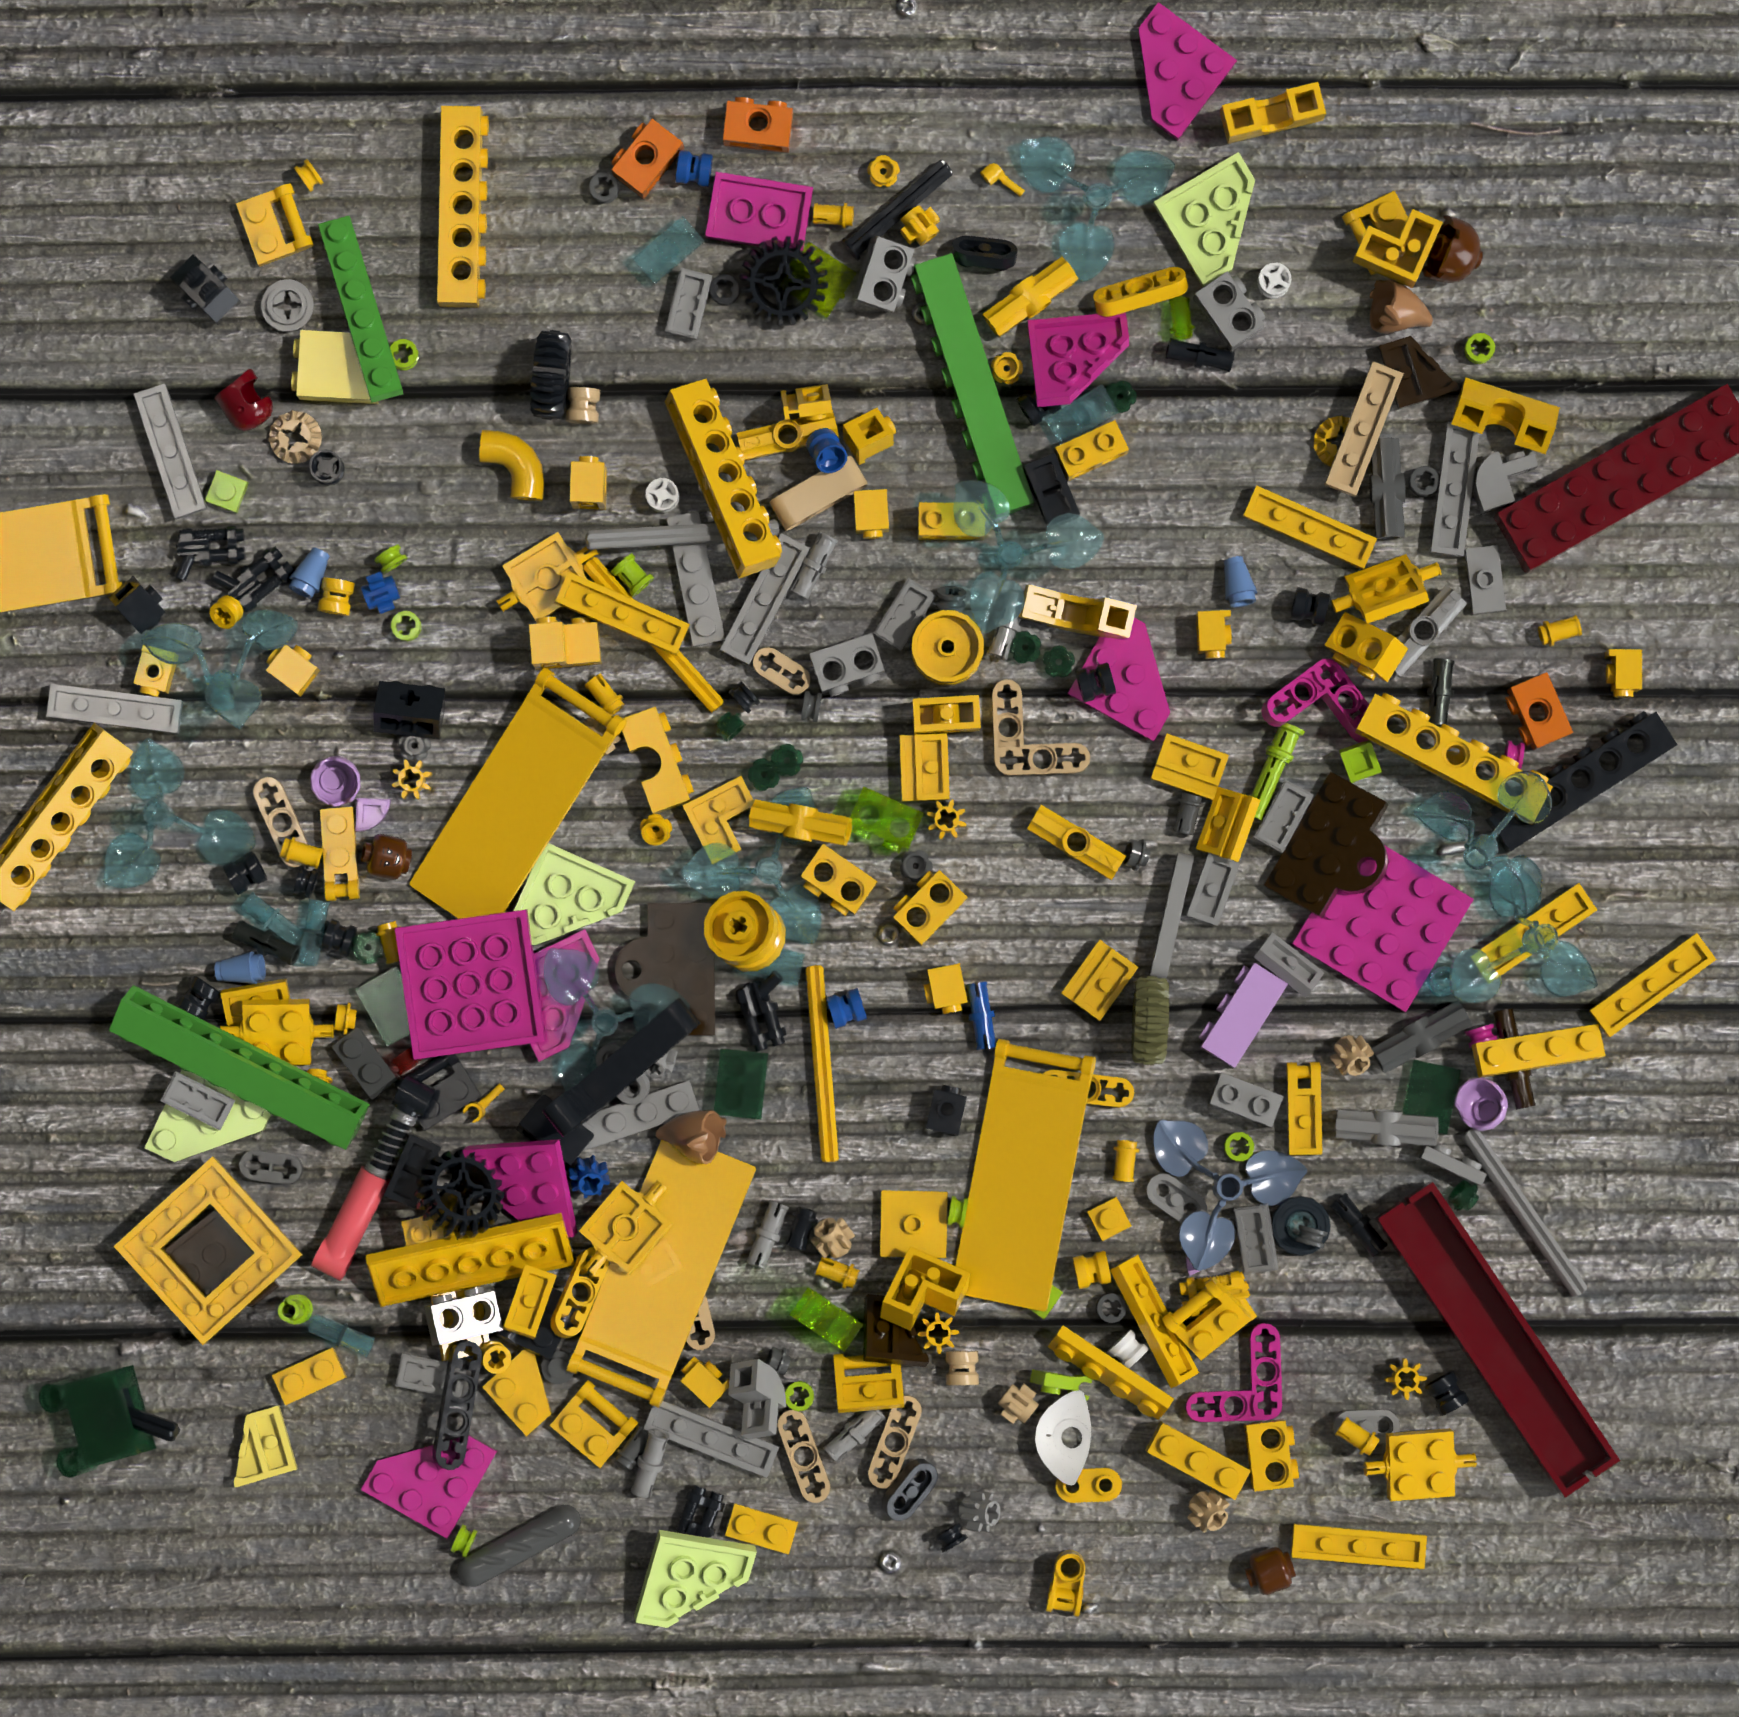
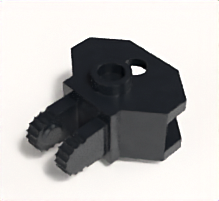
M194 254L170 276L185 293L181 298L194 311L200 307L217 325L223 321L221 318L234 305L238 306L241 303L236 295L224 284L228 278L215 265L209 269Z

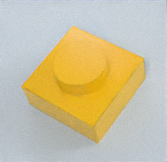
M1117 1197L1087 1211L1102 1241L1132 1226Z

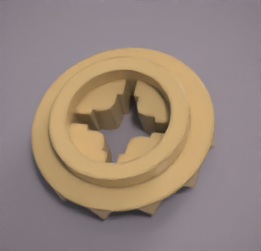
M292 410L291 412L279 415L278 419L271 425L269 442L278 458L287 463L299 464L310 460L314 453L318 452L322 442V433L313 417L307 413ZM301 424L300 435L308 443L296 442L288 450L290 439L283 431L294 432Z

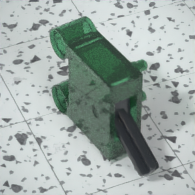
M133 1365L77 1381L71 1378L62 1379L42 1386L39 1391V1403L46 1412L56 1413L66 1409L69 1411L77 1445L64 1448L58 1453L56 1459L59 1472L68 1478L92 1472L104 1463L156 1449L153 1436L172 1442L175 1441L180 1433V1428L176 1422L146 1412Z

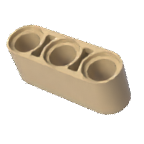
M851 455L847 457L844 467L834 473L819 472L778 495L769 504L784 530L788 531L854 494V491L862 490L868 483Z

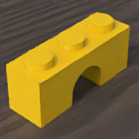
M1318 82L1286 89L1283 94L1268 99L1255 100L1253 97L1224 104L1220 110L1227 144L1324 120L1326 115Z
M1465 377L1455 404L1451 424L1483 434L1487 425H1501L1511 430L1515 435L1514 445L1546 454L1556 429L1560 407Z
M655 706L623 718L626 720V724L622 732L630 753L642 749H650L655 751L661 758V768L658 774L651 779L641 782L652 813L658 814L690 802L688 794L693 793L694 789L688 773L681 776L677 763L683 760L677 744H670L665 733L671 730L665 711L658 714Z
M1160 1421L1145 1449L1147 1453L1236 1500L1251 1472L1247 1467L1203 1445Z

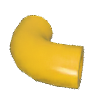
M482 430L479 448L480 462L500 464L508 469L511 474L510 498L542 501L544 493L543 468L534 449L516 435L502 431Z

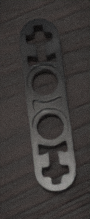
M469 1340L456 1342L449 1352L434 1438L433 1460L439 1467L447 1470L458 1468L464 1461L481 1368L482 1351L476 1343ZM466 1346H469V1352L473 1353V1359H467L465 1364V1370L471 1371V1376L463 1373H454L455 1367L459 1369L463 1367V1359L458 1357L459 1351H465ZM458 1379H465L469 1387L468 1392L465 1396L457 1398L452 1393V1385ZM452 1412H459L463 1418L462 1426L457 1430L451 1431L446 1426V1418ZM444 1433L453 1437H460L459 1442L452 1440L451 1450L456 1452V1457L450 1458L448 1463H446L444 1457H441V1452L448 1450L450 1442L448 1439H443Z

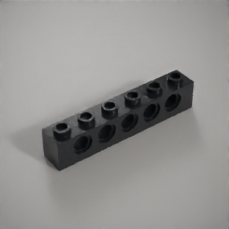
M1643 711L1628 721L1631 727L1620 734L1618 729H1615L1601 738L1604 745L1594 751L1588 746L1574 755L1573 758L1576 762L1565 769L1560 764L1545 774L1549 779L1547 783L1553 786L1552 789L1559 793L1560 801L1557 806H1549L1544 803L1532 825L1520 823L1515 816L1496 806L1491 808L1489 811L1492 816L1487 818L1486 822L1506 853L1511 852L1677 746L1678 744L1658 713L1654 712L1648 716ZM1631 735L1638 736L1642 740L1643 749L1640 753H1633L1629 750L1627 740ZM1603 753H1609L1614 757L1615 767L1612 771H1606L1600 766L1599 758ZM1574 771H1582L1586 774L1588 783L1585 788L1579 789L1573 785L1571 777ZM1523 788L1517 792L1518 795L1522 794Z

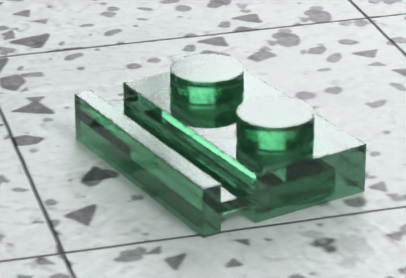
M398 966L391 968L355 989L387 1047L410 1035L402 976Z
M720 1049L714 1111L718 1115L762 1120L768 1053Z
M1412 1060L1402 1107L1403 1114L1438 1117V1133L1447 1135L1461 1070Z

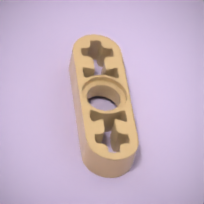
M271 777L260 779L254 786V798L279 854L283 846L279 839L290 837L296 831L299 837H296L295 841L309 845L283 785ZM265 784H269L272 788L277 787L278 792L274 793V798L278 805L284 801L285 807H279L272 810L269 814L267 813L266 808H272L271 802L268 798H261L260 795L265 791ZM280 813L288 814L292 820V825L286 832H278L273 826L274 818ZM281 857L282 861L290 867L300 868L302 865L305 866V864L289 860L287 863L285 862L286 858Z
M904 1395V1405L907 1401L913 1403L912 1409L916 1411L915 1416L909 1415L905 1422V1426H911L909 1433L901 1427L890 1426L892 1419L899 1423L901 1418V1412L897 1408L890 1410L868 1470L869 1480L878 1488L890 1487L900 1473L922 1413L919 1401L913 1396ZM898 1432L903 1435L905 1444L901 1450L891 1451L886 1447L885 1439L888 1434ZM880 1451L891 1457H900L898 1464L891 1460L888 1471L893 1473L891 1479L885 1478L883 1482H879L877 1480L878 1475L874 1473L875 1467L881 1468L885 1460L883 1457H878Z
M787 1410L779 1417L777 1426L802 1496L807 1501L812 1503L821 1502L829 1495L830 1482L805 1415L801 1411ZM793 1415L795 1420L801 1419L802 1424L798 1426L800 1437L807 1434L809 1438L808 1441H799L792 1447L789 1446L788 1440H794L791 1430H784L783 1425L787 1423V1417ZM801 1446L809 1447L814 1454L813 1461L806 1466L799 1465L794 1459L796 1449ZM816 1465L819 1466L820 1472H814L817 1482H824L825 1487L821 1489V1495L815 1497L813 1492L807 1493L806 1487L810 1486L808 1475L801 1478L799 1471H809Z

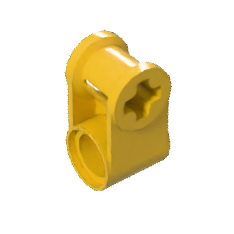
M1065 1550L1056 1557L1052 1582H1050L1046 1612H1051L1055 1609L1073 1612L1074 1616L1079 1617L1084 1590L1085 1562L1082 1555L1077 1551ZM1068 1558L1077 1560L1080 1565L1078 1571L1071 1575L1065 1574L1061 1570L1062 1562Z

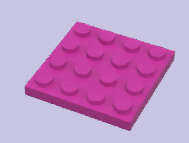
M1385 846L1388 854V867L1380 883L1373 889L1360 894H1349L1339 890L1323 918L1310 912L1292 945L1405 1013L1474 899ZM1364 861L1360 866L1361 875H1372L1377 868L1376 861Z
M527 909L395 928L414 1060L546 1041Z

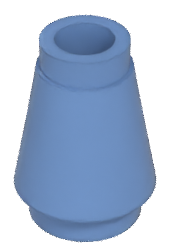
M312 547L310 553L307 554L289 577L291 582L288 587L295 593L312 599L315 593H319L330 556L326 552Z
M1236 556L1224 560L1225 600L1229 601L1230 607H1243L1256 602L1255 594H1257V589L1243 557Z
M253 951L215 962L214 970L217 981L257 984L258 981L264 980L266 976V965L263 955L255 954Z

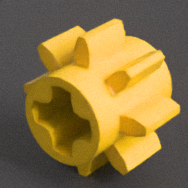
M918 205L901 218L904 227L900 229V233L909 244L916 240L920 246H923L940 232L936 226L940 222V218L932 207L924 211Z
M404 760V769L401 771L393 769V772L398 776V781L394 782L392 787H402L404 789L401 793L403 799L409 793H414L415 798L420 800L419 792L423 788L426 790L432 789L429 785L425 784L426 778L431 777L432 772H421L423 762L420 760L415 767L410 766V763ZM411 771L416 776L420 775V779L416 781L417 787L412 788L409 784H404V780L408 779V773Z
M953 799L945 807L939 801H936L938 811L936 813L927 812V816L934 819V824H931L928 830L931 831L937 828L941 831L939 834L940 840L944 838L945 833L950 832L952 837L956 839L957 832L955 829L957 826L963 828L967 825L965 822L959 821V816L964 814L965 809L956 811L953 808ZM945 811L948 815H955L956 818L952 820L953 827L948 828L945 824L941 826L938 824V821L941 819V812Z
M936 1312L935 1321L930 1323L927 1319H922L927 1328L926 1331L918 1332V1336L927 1337L928 1341L924 1345L925 1350L934 1345L937 1346L938 1354H941V1346L945 1344L954 1348L950 1337L951 1335L959 1334V1330H950L948 1325L952 1322V1317H949L944 1322L940 1320V1315ZM935 1324H941L943 1330H948V1335L942 1336V1342H936L933 1336H929V1331L934 1330Z
M1402 1358V1366L1398 1368L1390 1364L1389 1367L1393 1371L1392 1377L1384 1378V1381L1392 1382L1394 1385L1390 1394L1395 1395L1401 1390L1405 1400H1409V1392L1413 1390L1421 1394L1422 1391L1418 1387L1419 1382L1427 1380V1377L1419 1376L1417 1373L1421 1364L1416 1363L1412 1368L1408 1367L1407 1358ZM1411 1371L1413 1373L1410 1376L1413 1382L1412 1385L1407 1386L1404 1384L1400 1387L1401 1378L1398 1376L1399 1373L1404 1372L1407 1374Z

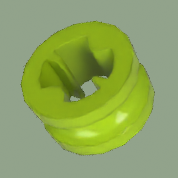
M1485 333L1473 334L1464 346L1466 358L1474 364L1486 363L1495 352L1494 340ZM1481 341H1484L1488 345L1485 347V350H1488V354L1484 355L1481 353L1475 356L1472 353L1475 347H1471L1472 342L1479 344Z
M407 339L394 341L390 346L396 369L401 371L412 369L419 359L416 345ZM406 346V350L409 351L411 349L413 354L408 356V362L401 363V359L396 360L394 355L399 353L400 347Z
M399 544L390 547L374 559L376 564L382 565L381 572L383 574L394 570L408 559L406 555H402L399 552L401 549Z
M411 611L398 612L391 621L393 634L402 641H412L421 632V621ZM405 617H410L409 621L411 623L415 621V628L410 629L409 635H402L404 632L402 630L398 632L397 625L402 624Z
M1234 1132L1226 1138L1224 1151L1231 1160L1245 1161L1254 1152V1142L1248 1134ZM1242 1137L1247 1141V1144L1244 1146H1248V1151L1246 1154L1240 1152L1235 1156L1231 1152L1234 1148L1230 1147V1143L1232 1140L1239 1141Z
M952 1196L947 1225L951 1226L953 1223H958L959 1227H964L968 1198L959 1201L956 1196Z
M803 1381L791 1383L785 1391L787 1406L798 1412L808 1409L814 1400L812 1387ZM795 1387H802L801 1391L804 1389L808 1391L809 1396L805 1398L804 1405L798 1406L797 1401L794 1404L791 1402L790 1396L794 1394Z
M462 1524L450 1551L453 1553L460 1551L462 1557L466 1558L478 1531L475 1529L468 1531L466 1525Z

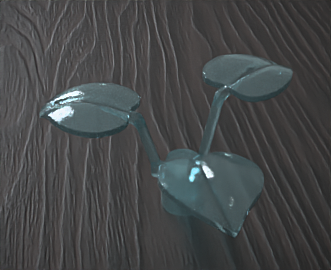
M1057 137L1025 139L1020 144L1019 157L1021 168L1026 179L1034 188L1042 192H1055L1060 187L1062 180L1084 191L1083 201L1088 208L1092 209L1088 226L1082 223L1070 225L1062 233L1059 241L1061 257L1063 256L1068 261L1081 282L1088 281L1098 275L1107 265L1113 254L1114 237L1111 230L1105 226L1094 227L1098 211L1110 204L1112 193L1123 188L1124 196L1129 202L1137 205L1151 204L1162 196L1175 169V163L1161 154L1150 151H1134L1122 156L1115 164L1114 172L1121 182L1111 187L1102 183L1087 186L1066 175L1075 166L1073 149L1066 141Z
M976 480L961 481L955 485L953 512L954 519L960 530L969 536L982 537L987 535L993 528L997 539L996 543L999 546L995 551L994 560L997 566L1001 568V576L999 577L993 572H983L975 579L970 590L971 612L977 626L983 633H988L1010 623L1021 613L1025 599L1023 590L1017 582L1006 580L1007 570L1017 567L1022 562L1024 556L1050 549V561L1054 566L1061 569H1074L1090 561L1097 554L1104 541L1103 533L1088 520L1077 514L1066 513L1055 517L1049 523L1046 530V537L1049 543L1023 550L1018 543L1013 541L1004 542L997 523L1004 521L1009 516L1010 508L1007 498L998 488Z
M257 610L248 614L242 621L241 629L250 638L247 639L234 674L228 670H219L213 676L210 674L204 654L198 648L202 642V635L189 625L168 623L157 626L142 637L141 643L147 647L155 658L168 664L188 662L195 654L201 664L205 676V684L208 685L205 689L207 703L224 720L241 729L247 719L258 709L262 699L261 691L256 685L246 680H240V674L250 647L255 642L264 650H274L283 647L295 636L298 622L291 616L273 610Z
M146 738L134 757L130 780L134 792L141 799L150 800L143 808V818L148 823L145 827L147 830V841L145 843L144 839L135 833H125L117 836L107 849L103 882L111 887L133 888L150 881L157 874L161 863L160 855L150 848L153 844L154 829L165 830L171 827L173 823L203 834L199 841V849L208 861L218 865H225L231 861L235 862L254 849L256 845L255 835L252 828L241 816L229 810L210 812L205 820V828L175 816L174 810L163 801V793L170 794L179 789L185 773L183 763L175 753Z
M1529 771L1516 772L1508 776L1501 783L1497 797L1504 807L1510 809V812L1490 835L1481 834L1474 839L1475 822L1469 819L1472 814L1471 806L1464 797L1456 792L1448 790L1437 792L1414 809L1413 814L1426 827L1442 838L1452 842L1467 840L1464 845L1466 849L1463 853L1465 863L1475 870L1484 869L1487 865L1492 867L1489 875L1490 883L1500 897L1519 908L1525 915H1528L1533 910L1541 896L1543 886L1542 874L1538 866L1524 855H1518L1512 860L1507 855L1495 856L1498 853L1496 837L1515 814L1523 822L1530 824L1539 823L1549 815L1552 799L1546 782L1540 775Z
M807 787L789 789L770 801L787 806L789 804H797L816 808L811 790ZM768 832L772 835H778L771 857L766 856L759 859L754 868H737L739 864L737 853L726 844L712 843L698 850L683 867L681 874L686 882L696 891L712 898H720L730 892L738 891L740 887L738 874H756V877L763 883L774 884L781 897L773 899L769 905L772 906L783 920L786 928L785 939L807 944H814L821 928V907L818 898L805 889L803 885H795L786 893L779 881L783 868L777 860L783 838L792 845L803 844L807 841L787 838L781 833Z
M1518 857L1505 863L1497 871L1490 885L1489 899L1491 906L1500 917L1514 915L1516 922L1526 925L1530 929L1523 934L1522 947L1491 963L1486 953L1479 949L1469 948L1457 954L1450 968V991L1453 996L1467 1003H1480L1491 999L1498 993L1502 985L1500 975L1493 968L1527 951L1531 954L1542 953V958L1546 962L1540 968V976L1544 986L1552 994L1566 997L1597 987L1598 983L1594 972L1578 948L1569 942L1558 941V933L1550 924L1539 925L1537 920L1530 921L1523 918L1535 913L1540 906V888Z
M551 948L546 954L544 979L549 993L556 1001L567 1006L575 1004L583 996L594 1013L591 1025L597 1033L591 1049L585 1044L578 1043L569 1046L560 1055L558 1075L565 1091L580 1083L597 1068L596 1055L598 1051L596 1050L603 1036H609L616 1031L618 1022L634 1016L633 1024L636 1031L639 1032L679 997L690 1009L687 1000L677 991L655 983L642 985L631 993L630 1004L633 1009L632 1011L617 1015L611 1008H598L586 992L592 990L599 980V968L595 960L587 953L574 949Z

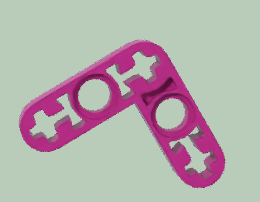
M1322 659L1271 696L1261 709L1262 717L1269 725L1280 727L1319 698H1322L1356 742L1369 741L1355 733L1369 703L1341 666L1332 659ZM1328 670L1331 676L1323 680L1320 675ZM1339 683L1341 687L1332 693L1330 689ZM1296 685H1303L1308 689V700H1301L1296 696L1294 690ZM1339 694H1347L1351 697L1353 701L1352 709H1345L1339 704ZM1287 700L1290 706L1282 711V713L1275 715L1273 709ZM1359 710L1361 714L1352 720L1350 716Z
M1261 1323L1253 1327L1250 1332L1251 1390L1194 1392L1188 1397L1185 1404L1186 1413L1190 1418L1198 1422L1271 1420L1280 1414L1282 1410L1280 1335L1276 1327L1271 1324ZM1266 1328L1268 1334L1274 1335V1341L1268 1342V1352L1275 1351V1358L1263 1356L1256 1359L1255 1352L1262 1353V1343L1256 1341L1255 1337L1256 1335H1261L1262 1329ZM1262 1362H1270L1275 1367V1375L1269 1381H1262L1257 1376V1367ZM1276 1384V1391L1269 1390V1398L1271 1401L1276 1402V1407L1270 1409V1414H1264V1409L1258 1408V1402L1264 1400V1391L1257 1392L1256 1385L1268 1387ZM1214 1396H1220L1218 1407L1221 1416H1214L1215 1409L1204 1410V1416H1198L1196 1410H1191V1404L1197 1403V1398L1203 1397V1401L1209 1404L1215 1403ZM1231 1396H1237L1243 1402V1409L1238 1415H1229L1225 1411L1224 1403Z

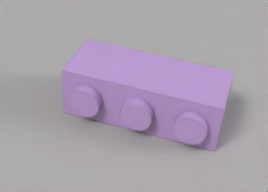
M1253 963L1250 968L1245 965L1242 967L1234 980L1238 984L1237 989L1232 996L1227 993L1225 994L1216 1009L1221 1013L1214 1024L1208 1021L1198 1037L1203 1040L1200 1045L1201 1049L1231 1068L1237 1066L1288 983L1256 963Z

